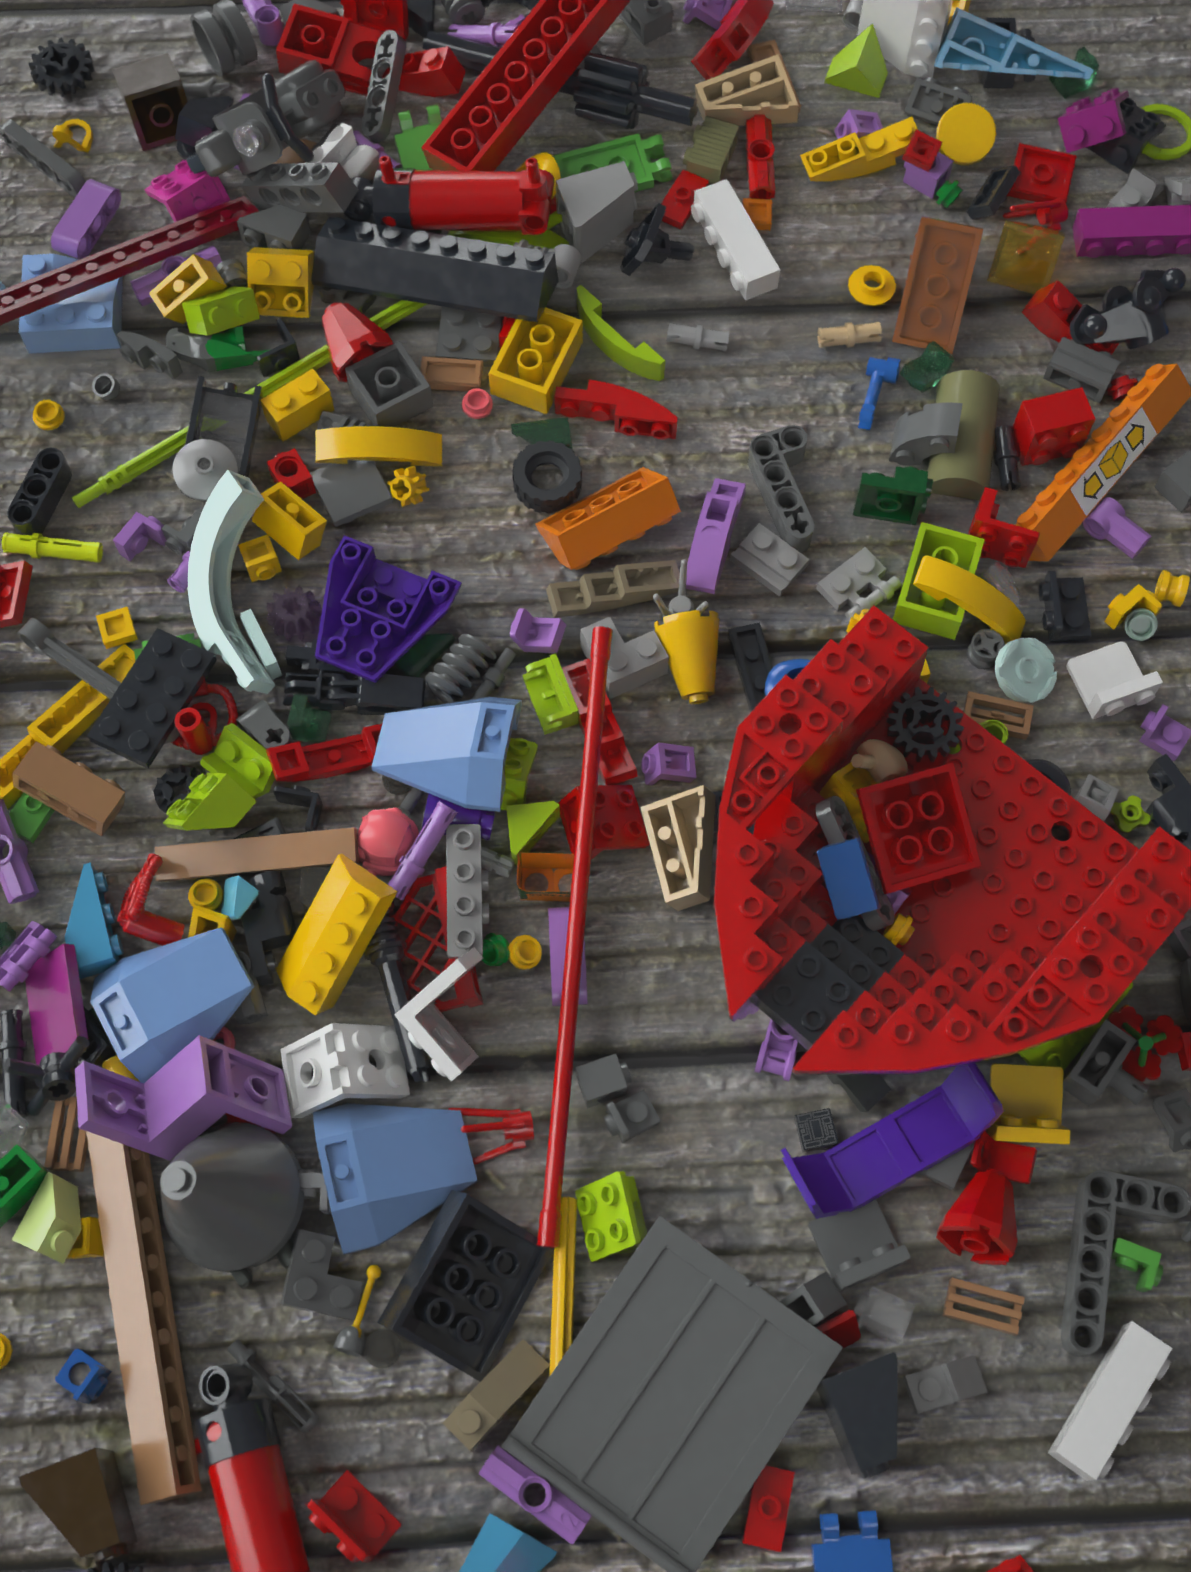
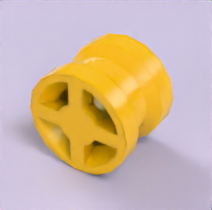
M1162 570L1154 592L1158 601H1169L1173 606L1181 607L1187 594L1190 577L1187 575L1177 577L1173 576L1170 571Z

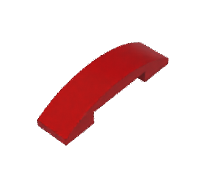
M383 723L363 727L361 734L301 747L300 742H294L267 748L266 753L276 781L297 782L317 780L372 766Z

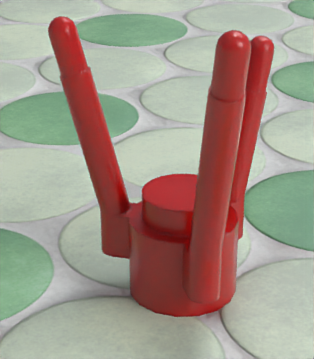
M1058 198L1052 201L1013 205L1010 207L1011 212L1003 214L1005 219L1036 214L1038 222L1041 225L1048 226V228L1018 247L1016 253L1020 254L1049 234L1061 230L1060 223L1067 220L1068 208L1062 198Z
M451 1107L448 1109L459 1110L462 1116L502 1118V1122L464 1125L461 1127V1132L463 1133L503 1130L505 1140L512 1139L510 1143L473 1158L475 1165L514 1149L526 1148L525 1141L534 1139L531 1111L521 1112L520 1108L498 1110Z

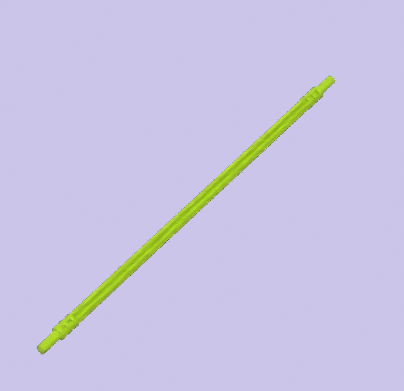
M557 211L550 214L547 229L562 222V214H558ZM400 300L371 317L370 320L385 330L427 304ZM327 344L256 385L262 386L263 398L309 370L314 369L316 371L331 362ZM255 387L246 391L244 394L254 395ZM203 418L201 432H213L228 423V421ZM189 426L125 464L119 465L113 471L107 472L106 475L97 478V483L71 498L76 507L79 509L104 493L109 495L115 489H119L125 483H129L135 477L178 453L185 446Z

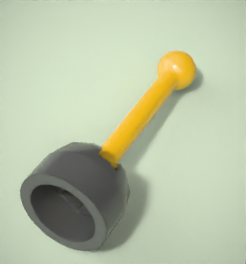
M371 1265L367 1268L368 1280L352 1326L345 1327L338 1334L333 1347L337 1351L356 1357H362L366 1338L364 1332L360 1329V1325L374 1282L381 1275V1269L377 1265Z

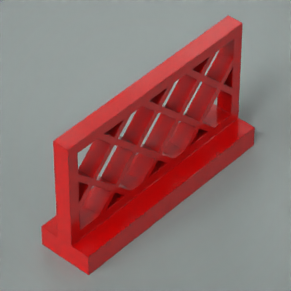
M446 866L435 869V874L417 878L411 885L410 892L405 896V900L395 916H392L396 922L394 926L400 924L412 931L405 941L407 947L404 949V956L415 961L418 965L407 981L409 991L411 988L418 993L422 991L414 983L424 967L439 976L457 960L449 958L441 972L427 964L437 947L447 952ZM433 884L435 895L428 906L414 899L421 887ZM411 903L424 910L415 927L401 920ZM436 905L438 906L439 913L434 911ZM430 915L440 919L442 925L434 939L421 932ZM417 935L431 942L421 960L407 952ZM443 937L445 939L446 946L440 943ZM474 966L454 984L456 999L444 1002L439 999L434 1001L437 1003L434 1005L440 1012L466 1005L470 1008L483 1005L476 967Z

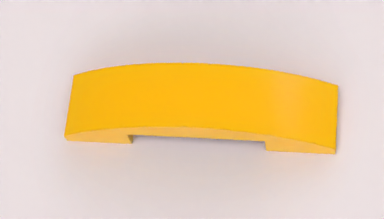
M382 426L337 427L316 430L315 432L316 463L347 464L348 460L410 462L411 466L442 467V434L417 429Z
M928 555L922 558L913 583L914 586L938 601L947 598L989 625L991 630L998 632L1003 638L1005 645L1021 637L1026 620L1017 606L997 588L959 566Z

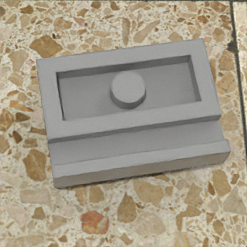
M760 523L739 544L738 549L730 554L731 562L779 597L803 572L810 560Z

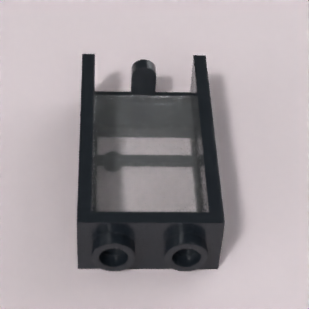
M198 376L185 445L200 439L220 442L233 453L238 466V474L249 477L262 406L260 401L263 399L262 386L255 385L254 395L238 393L237 385L230 382L224 383L223 390L208 388L205 377ZM201 462L198 467L206 470L210 467V463Z

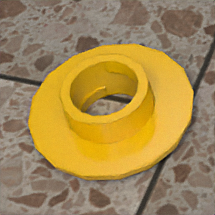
M867 265L853 271L849 277L848 288L851 296L857 302L867 306L883 305L892 298L895 293L896 283L888 270L880 266ZM875 281L880 286L872 288L867 286L865 282Z

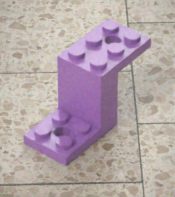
M200 1035L144 1084L83 1061L75 1068L79 1129L169 1161L225 1113L280 1134H284L292 1127L283 1069Z

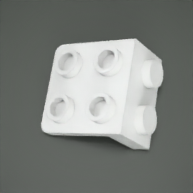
M1117 642L1071 658L1066 665L1092 719L1104 715L1112 716L1132 705H1143L1150 702L1156 697L1155 693L1163 683L1157 671L1143 676L1125 642Z

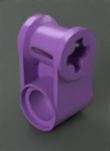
M770 1019L765 1039L762 1041L754 1072L760 1073L763 1070L783 1076V1080L789 1081L797 1054L796 1047L798 1041L791 1035L780 1034L776 1030L775 1022Z

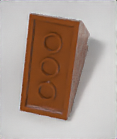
M921 216L918 231L915 234L913 252L910 255V264L892 342L953 354L983 228Z

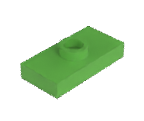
M23 792L9 815L17 835L34 843L55 810Z

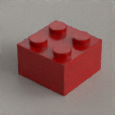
M1083 387L1022 401L1013 424L1015 449L1019 452L1021 466L1030 464L1041 465L1059 457L1071 458L1078 449L1084 446L1096 418Z

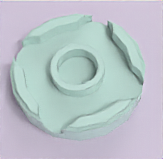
M1029 637L1019 638L1008 642L1000 649L995 661V675L999 687L1012 700L1028 704L1044 699L1053 690L1057 680V671L1054 672L1053 663H1055L1054 656L1047 646L1039 640Z

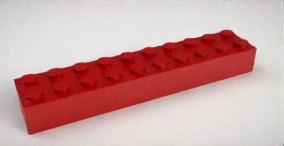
M540 0L421 147L429 168L432 170L495 171L631 0Z

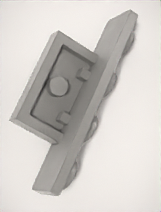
M479 824L449 825L446 829L447 956L450 959H458L474 947L483 956L482 924H489V903H482V891H489L488 870H481V826Z

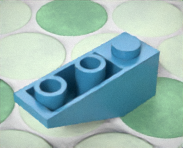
M91 862L83 865L64 937L66 944H74L80 979L104 972L120 960L119 955L124 954L118 934H113L111 926L112 923L116 922L111 903L106 904L104 892L109 890L103 871L98 872Z

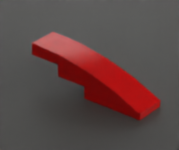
M590 659L562 667L578 708L579 725L584 737L591 673ZM606 694L599 772L605 785H615L638 777L637 768L625 745L624 735L612 712L611 702Z

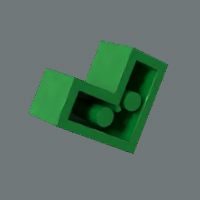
M18 1144L0 1160V1228L37 1193L48 1172L30 1152Z

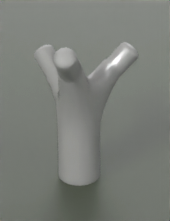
M212 77L205 83L183 84L186 96L211 98L214 97L213 92L229 88L230 84L229 82L216 83L217 78Z

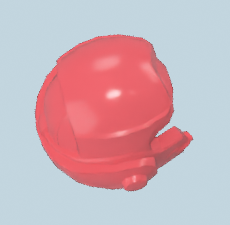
M393 807V809L372 810L368 815L362 817L357 839L359 861L363 864L362 867L374 876L394 875L401 864L399 862L401 856H406L419 835L418 827L414 821L402 813L401 809Z

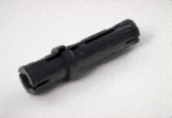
M13 1009L0 1012V1053H2L4 1119H11V1116L14 1119L28 1116L26 1112L25 1077L3 1071L7 1058L24 1061V1051L27 1050V1041L23 1040V1011L18 1009L15 1010L14 1014Z

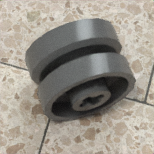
M222 0L213 4V14L203 9L190 15V23L197 43L208 64L219 77L234 71L235 61L245 66L257 60L258 53L252 34L241 12L232 0Z

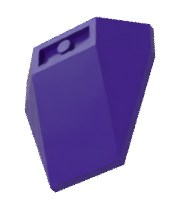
M344 535L329 563L315 658L375 683L448 613L462 583L435 571H431L428 579L376 559L372 546Z

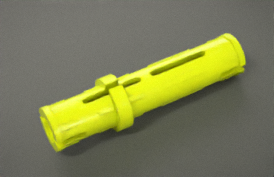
M5 532L2 537L3 553L25 554L35 559H40L43 556L100 563L103 557L101 542L43 537L39 533L19 535Z

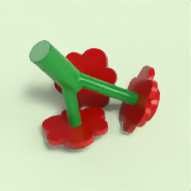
M1124 1005L1120 1008L1119 1012L1113 1011L1108 1016L1110 1023L1138 1041L1139 1046L1135 1048V1051L1130 1050L1122 1062V1069L1141 1082H1144L1146 1078L1156 1080L1161 1075V1068L1159 1067L1162 1061L1161 1057L1152 1054L1151 1048H1156L1157 1053L1161 1056L1167 1055L1169 1052L1174 1054L1182 1049V1042L1179 1039L1182 1036V1029L1174 1025L1172 1018L1168 1015H1161L1157 1020L1149 1021L1147 1023L1149 1032L1144 1036L1141 1034V1028L1139 1027L1143 1023V1017L1136 1013L1132 1006Z

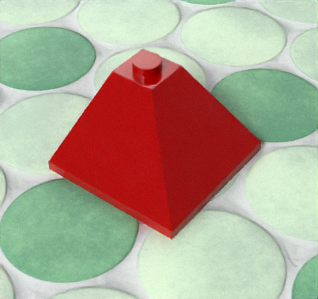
M953 763L856 789L884 894L981 866Z

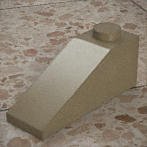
M522 1339L465 1397L443 1424L473 1453L550 1367V1364Z

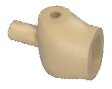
M870 739L862 743L857 748L858 754H855L851 760L855 768L866 769L876 783L904 776L908 770L903 754L897 748L877 739Z

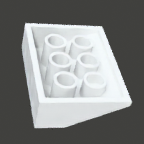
M863 0L857 36L873 23L885 60L904 74L923 79L925 77L933 78L936 69L934 64L946 32L953 0Z

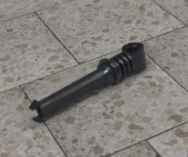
M393 899L364 952V957L366 960H370L372 965L378 967L407 1072L411 1073L415 1082L422 1080L425 1083L430 1081V1070L427 1068L431 1067L428 1054L424 1049L417 1048L410 1041L408 1030L395 1016L412 998L401 963L407 944L404 940L400 939L399 934H396L398 929L394 926L396 922L392 917L395 907Z

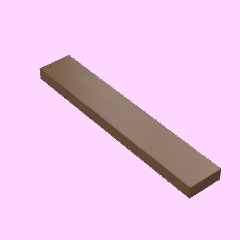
M355 827L159 846L155 847V854L161 856L163 862L158 871H156V881L168 882L275 870L332 866L338 854L341 853L355 863H359L358 833Z

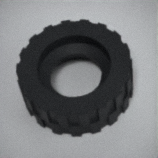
M548 440V442L537 441L533 445L529 444L526 446V449L520 451L518 458L514 460L512 470L514 492L517 493L518 500L522 501L528 509L531 508L535 512H546L548 514L572 505L575 498H578L582 488V466H580L578 456L574 454L571 448H567L565 444L561 442L556 443L552 440ZM544 464L557 466L563 474L560 485L550 490L538 488L532 481V473L538 466Z

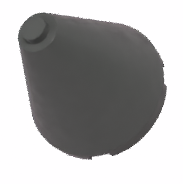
M229 1122L205 1130L195 1140L186 1145L163 1171L160 1181L163 1217L172 1242L187 1259L203 1268L221 1272H234L250 1266H259L271 1259L282 1249L298 1224L304 1202V1191L300 1190L298 1170H301L295 1154L287 1143L275 1133L260 1126L244 1122Z

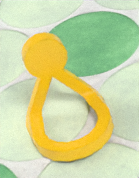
M70 119L62 125L54 127L52 132L53 137L56 139L54 148H61L63 143H69L78 151H90L93 132L88 123L81 119ZM80 126L86 130V136L82 144L72 138L73 132L69 127Z

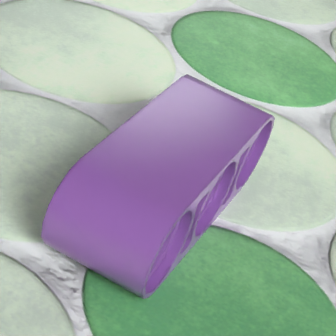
M92 179L87 180L52 233L51 246L53 250L76 259L87 257L119 208L121 202L119 189Z
M569 907L548 908L553 1006L561 1005ZM585 940L578 1005L588 1004Z

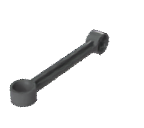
M31 618L17 632L20 639L32 650L40 655L46 654L110 700L121 683L58 640L38 620ZM176 726L165 744L171 743L179 737L180 733Z

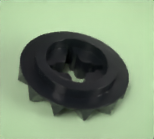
M183 765L174 769L167 768L166 773L162 777H157V784L153 790L158 807L166 813L178 799L183 801L188 794L180 793L175 797L176 793L171 788V785L181 787L183 783H186L185 787L190 793V784L201 773L195 767L189 768Z

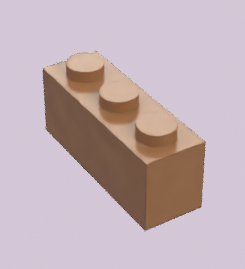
M36 741L13 771V787L101 837L124 806L125 792L119 784L110 779H101L94 775L88 766L80 762L73 763L66 759L58 749L50 745L45 747Z

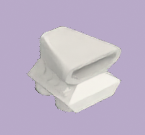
M342 123L329 134L321 147L313 151L314 159L311 162H306H339L351 179L362 177L371 181L375 176L376 170L379 169V152L368 145L357 146L352 127Z

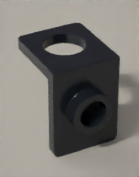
M281 318L276 319L284 344L257 357L260 371L264 377L276 371L284 370L290 364L300 360L296 342Z
M293 785L291 788L274 786L273 792L278 802L309 807L305 831H317L323 807L319 793L311 792L310 789L298 785Z

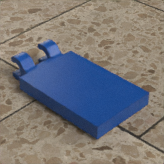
M858 1511L860 1535L839 1536L838 1514H819L822 1543L811 1544L814 1572H893L890 1539H878L876 1511Z

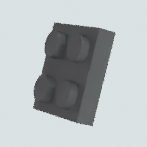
M442 307L436 357L483 360L484 366L492 367L499 353V333L502 329L503 317Z

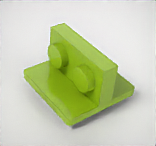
M617 1171L575 1191L577 1208L580 1213L590 1261L595 1262L612 1255L635 1252L647 1235V1229L634 1176H626L624 1171Z

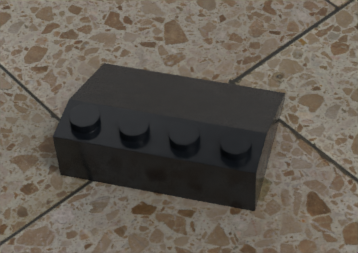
M451 1190L377 1323L481 1382L492 1366L554 1248L537 1246L538 1238L472 1196Z

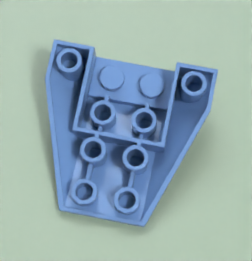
M485 697L385 713L372 763V771L464 808L500 812L506 786L504 767L512 730H517L522 700Z
M220 927L122 958L94 978L90 1002L120 1062L144 1084L197 1036L200 1035L213 1041L255 986L225 930Z
M347 1103L313 1112L316 1144L328 1200L344 1255L383 1244L443 1205L451 1190L463 1192L478 1182L467 1135L461 1132L464 1122L459 1110Z

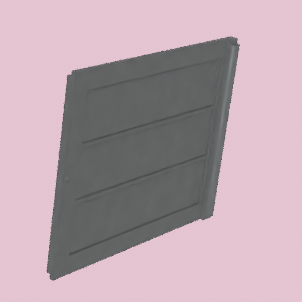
M659 1216L508 1436L502 1448L666 1572H696L843 1347L663 1217Z

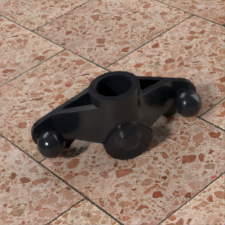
M1171 268L1167 271L1144 270L1141 272L1140 279L1136 283L1133 293L1120 285L1110 288L1104 295L1102 311H1098L1087 304L1082 305L1070 324L1072 339L1081 345L1126 343L1128 349H1135L1166 336L1170 330L1167 325L1164 302L1170 292H1178L1185 286L1186 275L1178 268Z

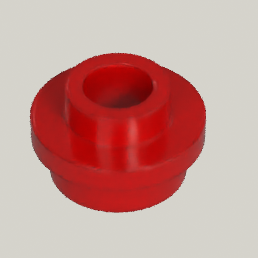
M1129 375L1116 378L1110 382L1112 386L1106 391L1108 395H1112L1114 401L1125 399L1128 391L1138 384L1137 378L1130 379Z

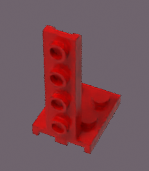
M340 0V4L343 5L344 9L343 17L349 18L350 23L375 29L382 33L394 30L404 40L409 36L407 0Z

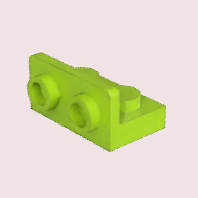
M233 723L224 726L214 752L202 757L200 765L210 773L228 774L254 799L269 793L275 780V775L266 753L267 749Z

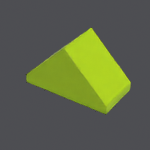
M555 801L506 806L511 857L516 866L518 864V854L521 861V853H529L560 817V805Z

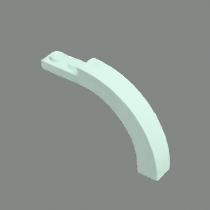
M227 470L204 506L191 544L188 565L190 610L195 628L205 649L222 656L224 662L232 667L237 675V682L242 688L250 692L256 691L268 694L275 686V683L238 627L232 608L230 587L232 564L239 539L252 514L263 502L264 498L250 478Z

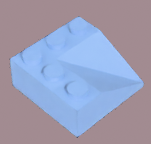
M58 254L23 255L21 282L80 259ZM123 276L20 317L19 334L29 354L120 349L121 345L116 334L121 331Z

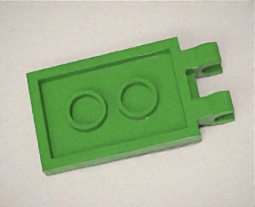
M438 104L426 107L429 124L413 127L409 110L398 112L401 134H396L394 137L402 168L432 170L429 168L421 147L442 122Z
M638 133L554 155L560 170L561 179L625 161L629 173L634 172L637 179L638 190L634 192L653 188L654 180L659 182L672 180L670 172L672 167L669 158H662L665 156L663 150L664 142L659 134L641 140ZM650 158L659 160H657L656 162H651Z

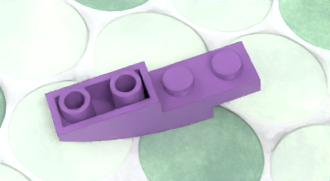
M715 478L711 491L706 494L687 563L686 589L715 594L730 549V538L746 493V484Z

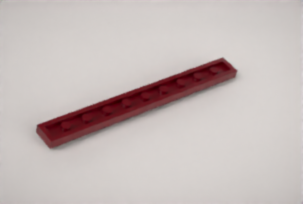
M243 195L0 291V326L141 270L170 256L180 254L239 230L237 221L240 217L259 212V210Z

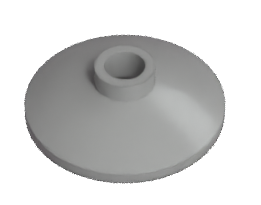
M200 439L188 443L177 453L173 462V476L178 488L190 498L200 501L208 500L215 486L227 470L238 473V466L233 453L222 443L210 439ZM201 462L210 463V467L206 470H202L198 466Z

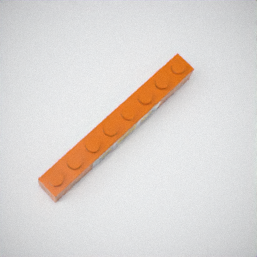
M1155 364L1145 372V376L1141 381L1128 391L1127 397L1120 405L1110 412L1106 421L1092 432L1091 438L1085 445L1073 454V458L1064 469L1056 473L1050 485L1037 495L1036 501L1029 509L1017 518L1016 526L1040 533L1039 540L1029 561H1050L1191 397V387L1178 364Z

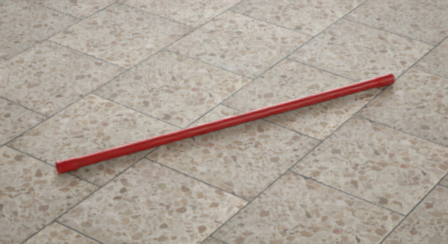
M604 626L594 627L592 632L590 654L592 662L543 1204L539 1217L537 1246L559 1248L562 1214L560 1209L607 672L608 662L611 657L613 634L611 628Z

